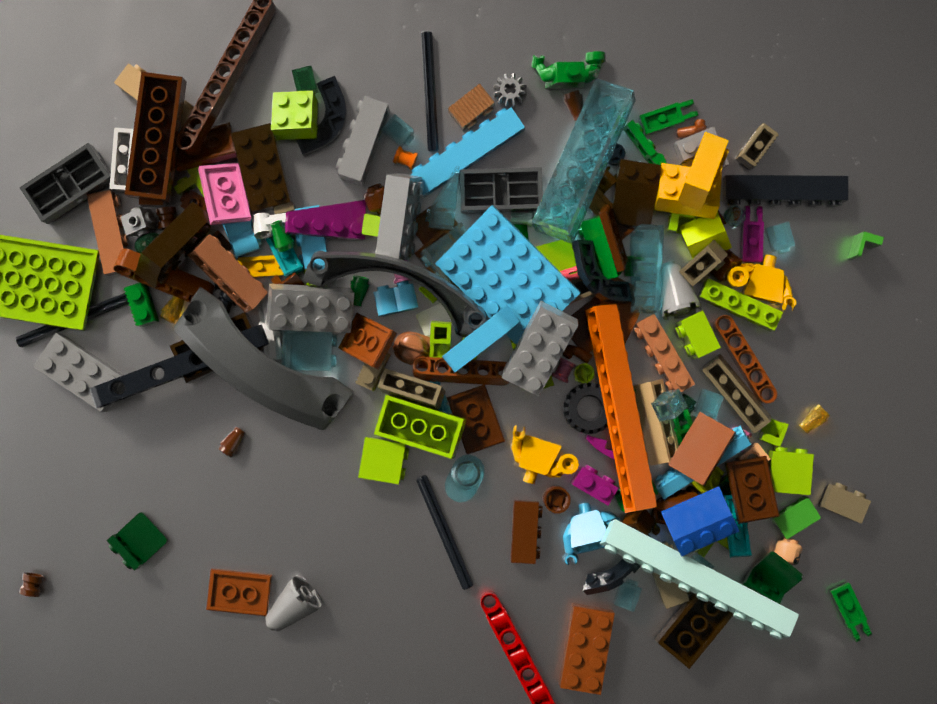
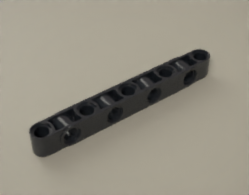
M262 324L241 331L244 337L257 349L269 345ZM190 350L96 385L89 390L97 409L206 369L209 366L204 362L200 365L195 364L194 357L196 354ZM162 368L164 377L159 380L156 378L155 373L157 369ZM119 383L125 385V391L122 394L117 392V385Z

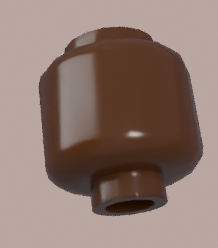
M381 183L366 188L367 192L363 195L368 210L370 212H377L378 215L381 214L385 188Z

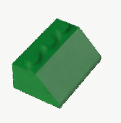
M600 216L582 220L580 222L581 226H578L581 238L584 237L585 240L593 241L598 268L608 279L619 277L623 271L617 272Z

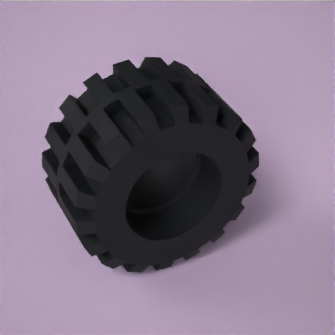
M584 383L570 390L563 403V413L567 423L574 430L584 434H596L605 430L608 424L600 385ZM586 396L595 397L601 404L600 415L591 421L581 418L577 411L579 401Z

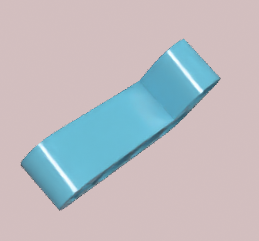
M506 305L445 353L442 358L455 373L511 330L519 322V319Z

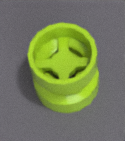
M582 363L575 367L573 376L577 382L584 384L593 380L595 371L590 364Z

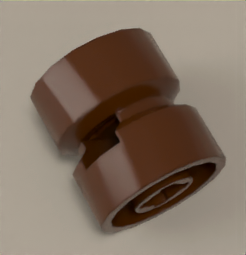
M551 486L543 494L544 505L550 512L560 514L569 508L571 498L563 487Z

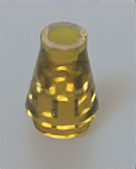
M173 296L160 310L162 312L160 317L174 324L176 320H179L185 300Z
M818 404L816 407H812L799 426L808 434L813 429L827 422V418L830 415Z

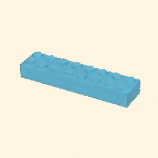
M741 425L732 429L736 432V435L718 465L752 445ZM670 468L665 474L656 477L655 484L663 499H666L694 480L676 469Z

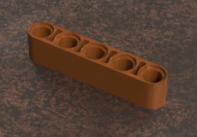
M121 249L114 265L115 272L152 287L135 274L140 253L130 249ZM179 269L177 271L172 270L167 281L164 284L159 283L155 287L157 290L191 303V299L200 287L212 295L215 289L211 282Z
M728 315L717 317L714 320L713 328L755 397L761 403L774 402L777 398V391L735 321ZM721 319L728 322L726 330H722L719 327ZM733 336L739 340V345L736 348L730 345V339ZM743 354L749 356L750 360L747 365H743L740 361ZM754 371L760 374V380L757 383L751 379V374ZM764 389H768L771 393L768 400L762 397Z
M418 357L413 363V376L424 381L498 386L510 383L498 373L503 371L507 363L503 361L471 360L462 367L467 370L468 373L460 374L458 371L454 373L443 358ZM424 366L427 370L421 372L417 370V367ZM444 367L447 369V372L440 373L437 369ZM485 370L488 374L480 375L478 371Z

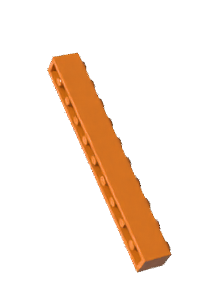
M617 304L594 306L585 311L625 513L655 508L657 507L656 494L652 485V474L649 469L648 454L645 449L644 434L640 424V413L636 404V393L632 384V373L628 364V353L624 344V333L621 329L620 313Z

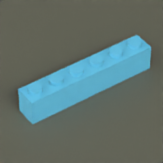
M512 107L508 110L506 108L501 109L495 114L496 118L491 121L489 119L485 120L479 125L480 128L478 130L467 132L462 136L463 140L457 144L454 141L445 148L446 151L442 154L436 153L428 159L430 162L422 166L420 164L412 169L413 173L411 175L422 177V182L424 183L422 195L424 198L458 176L460 170L468 169L525 130V126Z

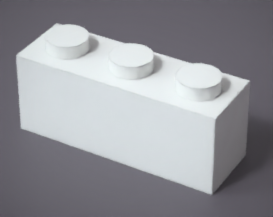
M114 128L109 188L114 192L125 193L133 129Z

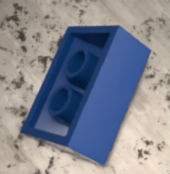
M719 486L661 511L681 557L740 532Z

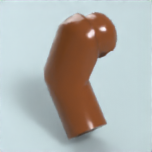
M697 119L694 122L695 126L678 128V137L686 138L706 130L705 120Z
M570 344L567 345L563 352L564 357L571 359L575 355L585 363H588L593 356L583 348Z

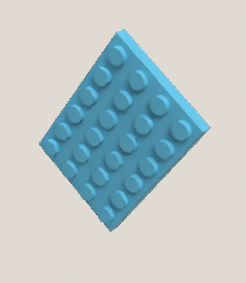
M491 205L435 263L470 299L484 309L489 318L508 305L519 319V322L506 333L516 345L540 301L563 311L581 293L494 205Z

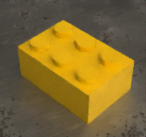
M707 132L704 133L677 203L701 211L704 204L708 205L729 149L726 148L729 140Z
M661 163L654 210L715 219L720 207L722 172L716 182V187L708 205L704 204L701 211L677 203L691 167Z

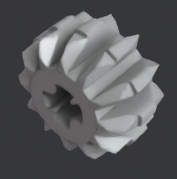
M505 73L504 80L498 77L497 82L499 84H494L493 89L497 90L493 93V96L500 97L497 101L498 104L505 101V108H508L509 102L515 108L516 101L522 104V97L527 96V92L523 91L527 88V84H520L523 81L522 77L515 80V73L512 74L511 78ZM507 87H508L509 89H511V88L513 87V88H514V92H513V93L510 92V93L507 94V93H506Z

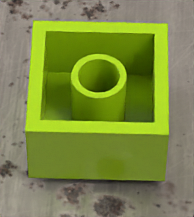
M273 92L271 131L277 140L317 138L318 100L314 92Z
M703 310L675 323L677 326L675 327V332L679 339L683 338L686 344L683 348L688 357L691 356L692 359H697L721 348Z

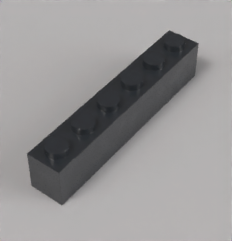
M725 175L723 177V202H728V205H741V202H749L748 205L757 206L761 205V202H769L770 206H779L781 202H789V206H801V203H809V206H821L822 203H830V206H842V203L848 201V176Z

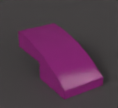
M590 435L585 436L588 443L596 450L614 459L613 451L605 449L606 440Z

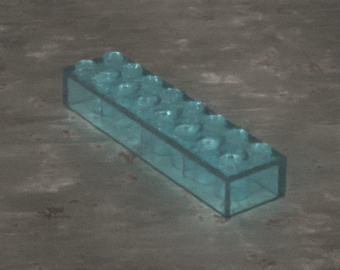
M595 78L531 222L535 231L571 244L574 242L635 104L634 90Z

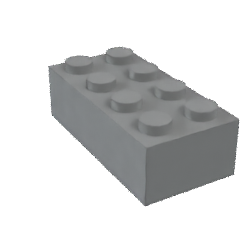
M364 96L363 101L360 100L357 105V119H353L349 128L351 136L345 140L342 148L344 151L343 158H339L336 165L337 174L340 179L364 187L390 113L387 103Z
M402 173L386 174L375 254L401 260L410 258L415 250L413 239L418 230L416 217L421 209L419 196L424 188L422 177Z
M269 284L266 324L269 330L351 333L354 292L349 287Z
M540 301L502 371V378L539 397L577 329L578 319Z
M61 333L54 334L33 366L94 408L96 407L89 389L124 375ZM119 383L117 385L118 393H120V391L124 387L123 383ZM112 404L97 408V410L107 412Z

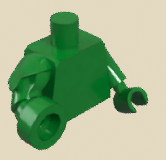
M602 51L588 52L585 54V61L589 65H585L584 62H555L548 67L544 65V56L541 55L539 58L533 55L531 66L536 68L541 80L545 82V89H583L585 83H590L598 78L601 66L606 61V55Z

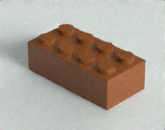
M572 603L559 679L560 688L601 695L615 615L613 610Z

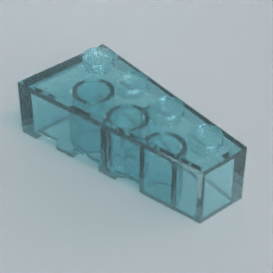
M640 224L630 233L631 313L655 314L662 307L663 300L660 295L662 287L664 225Z

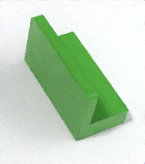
M865 231L855 235L848 259L853 260L861 257L864 247L873 249L881 246L884 237Z
M802 496L778 511L780 517L771 518V520L778 526L783 536L789 539L818 521L821 517L809 497Z

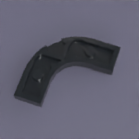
M335 76L316 83L326 110L323 120L317 125V138L296 139L303 156L330 144L340 134L344 126L346 103Z
M576 240L572 242L577 273L588 290L598 299L608 303L627 304L632 302L629 282L609 280L598 268L593 241Z
M622 558L611 569L588 574L582 591L586 595H591L617 588L625 583L623 581L624 578L631 572L635 574L641 565L637 563L631 564Z

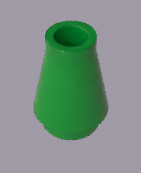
M282 220L271 223L275 248H278L279 252L293 248L294 239L290 234L285 233V226Z
M354 275L353 280H350V288L354 292L353 305L362 306L370 286L369 278Z

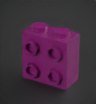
M587 464L585 467L579 466L570 483L609 506L619 489L614 486L616 481L605 475L602 478L597 475L598 471Z

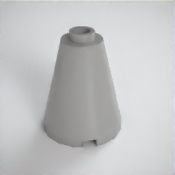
M674 261L663 264V267L660 269L661 311L664 320H669L668 316H674V319L684 318L697 313L696 308L702 309L701 302L691 284L679 272L682 269L680 264H675Z
M298 576L290 579L265 617L266 625L270 630L281 631L316 612L322 606L318 593L315 589L311 591L307 587L309 583Z

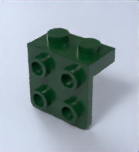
M140 512L118 533L113 534L106 541L109 543L108 547L110 550L123 558V564L128 569L135 571L161 549L168 539L145 513Z
M772 551L749 570L742 585L780 604L784 595L802 581L803 574L776 552Z

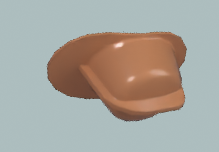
M409 331L401 333L394 341L393 350L398 360L412 366L418 357H430V337Z

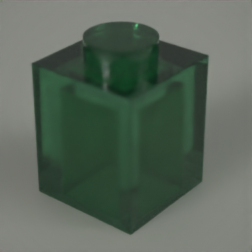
M312 66L292 70L296 91L319 93Z

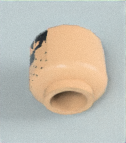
M783 537V540L777 541L774 552L789 564L797 565L802 553V546L799 545L797 540Z

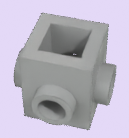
M138 206L132 208L130 213L121 216L126 236L145 237L150 235V231L157 229L156 218L151 209Z

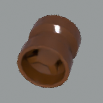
M176 207L156 208V215L159 217L157 223L158 230H164L175 220V215L177 214Z
M24 572L22 576L23 585L20 587L19 594L29 597H40L41 590L39 585L43 583L44 576Z

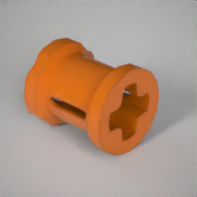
M399 146L393 163H400L412 170L418 153H410Z

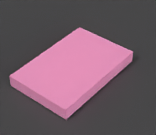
M239 163L199 166L198 171L210 225L251 221L252 217Z

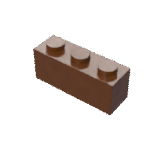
M514 500L511 563L536 564V559H540V547H537V539H541V526H538V518H542L543 506H539L538 501Z

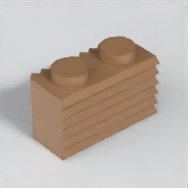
M478 84L461 99L448 108V112L462 130L465 128L470 130L478 123L477 119L482 115L487 117L494 111L492 107L495 106V102L481 84Z

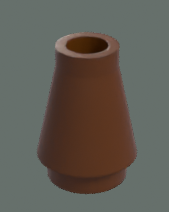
M579 90L564 94L565 100L563 101L573 120L585 118L583 96Z
M235 427L219 443L220 447L218 450L232 458L234 454H237L246 433Z

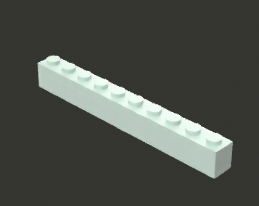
M616 519L609 523L600 542V545L604 546L607 552L611 554L618 553L623 556V560L631 564L637 563L642 566V570L660 575V579L668 583L674 582L679 585V589L697 594L696 597L705 602L711 601L717 609L722 611L728 610L734 613L733 616L735 618L751 622V626L754 628L769 631L770 636L781 640L791 636L799 616L798 613L686 555L681 557L678 551Z

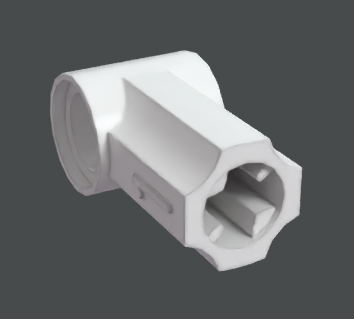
M257 213L253 215L254 237L257 239L271 237L273 233L270 224L277 220H282L285 226L286 213L275 215Z

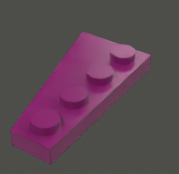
M365 200L288 211L286 212L285 233L363 241L365 240V234H362L364 214H366Z

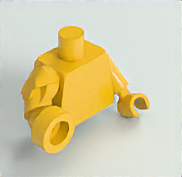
M765 255L763 265L742 263L728 272L727 280L733 287H742L744 285L742 294L774 304H781L784 301L782 309L786 310L787 305H790L792 311H794L796 300L793 298L792 288L788 277L784 275V270L775 268L776 256Z
M516 425L514 426L511 449L515 462L519 464V467L527 469L523 481L535 485L538 473L549 478H559L564 474H572L578 469V460L572 454H564L558 461L554 462L561 449L560 445L526 435L525 427H523L522 432L516 431Z

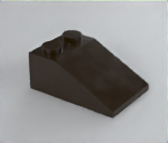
M620 159L612 203V210L617 224L650 229L659 186L661 165Z

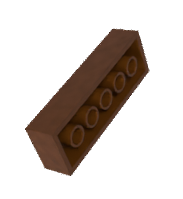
M141 72L125 195L130 198L171 202L178 151L176 139L181 129L187 81L183 77Z

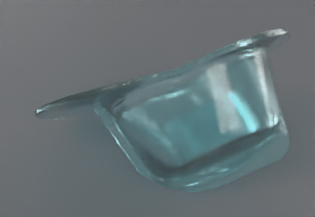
M463 455L453 464L445 482V491L452 500L464 502L471 499L476 493L485 472L484 465L480 459L473 455Z

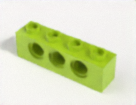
M709 278L704 281L697 296L699 300L769 332L775 331L783 314L778 309Z

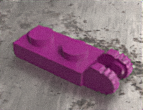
M745 205L744 221L742 222L741 259L743 260L742 262L762 263L764 239L763 207L757 206L756 221H750L751 209L750 206Z

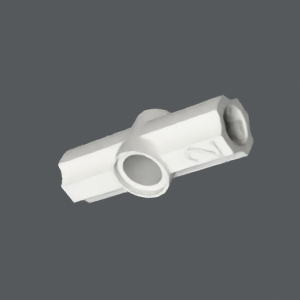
M264 299L258 304L259 325L262 324L269 345L264 346V353L274 361L283 359L282 330L268 329L266 324L268 299Z

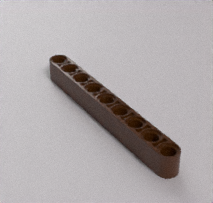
M273 0L252 1L177 136L176 144L184 155L194 156L201 148L275 14L276 6ZM269 3L266 7H261L263 4ZM259 20L257 24L252 25L254 21ZM249 37L248 41L242 42L244 38ZM235 55H240L237 59H233ZM226 72H230L228 76L223 77ZM221 89L219 93L213 94L215 90ZM211 106L209 111L204 112L206 107ZM197 124H201L200 128L194 130ZM191 141L190 146L184 147L187 142Z

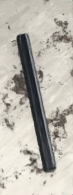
M425 31L421 33L427 145L428 151L435 152L439 150L433 39L432 32Z
M122 293L89 307L87 320L128 304L127 295ZM44 325L16 337V342L19 347H24L68 328Z
M427 475L418 477L416 482L463 590L469 589L473 586V582Z

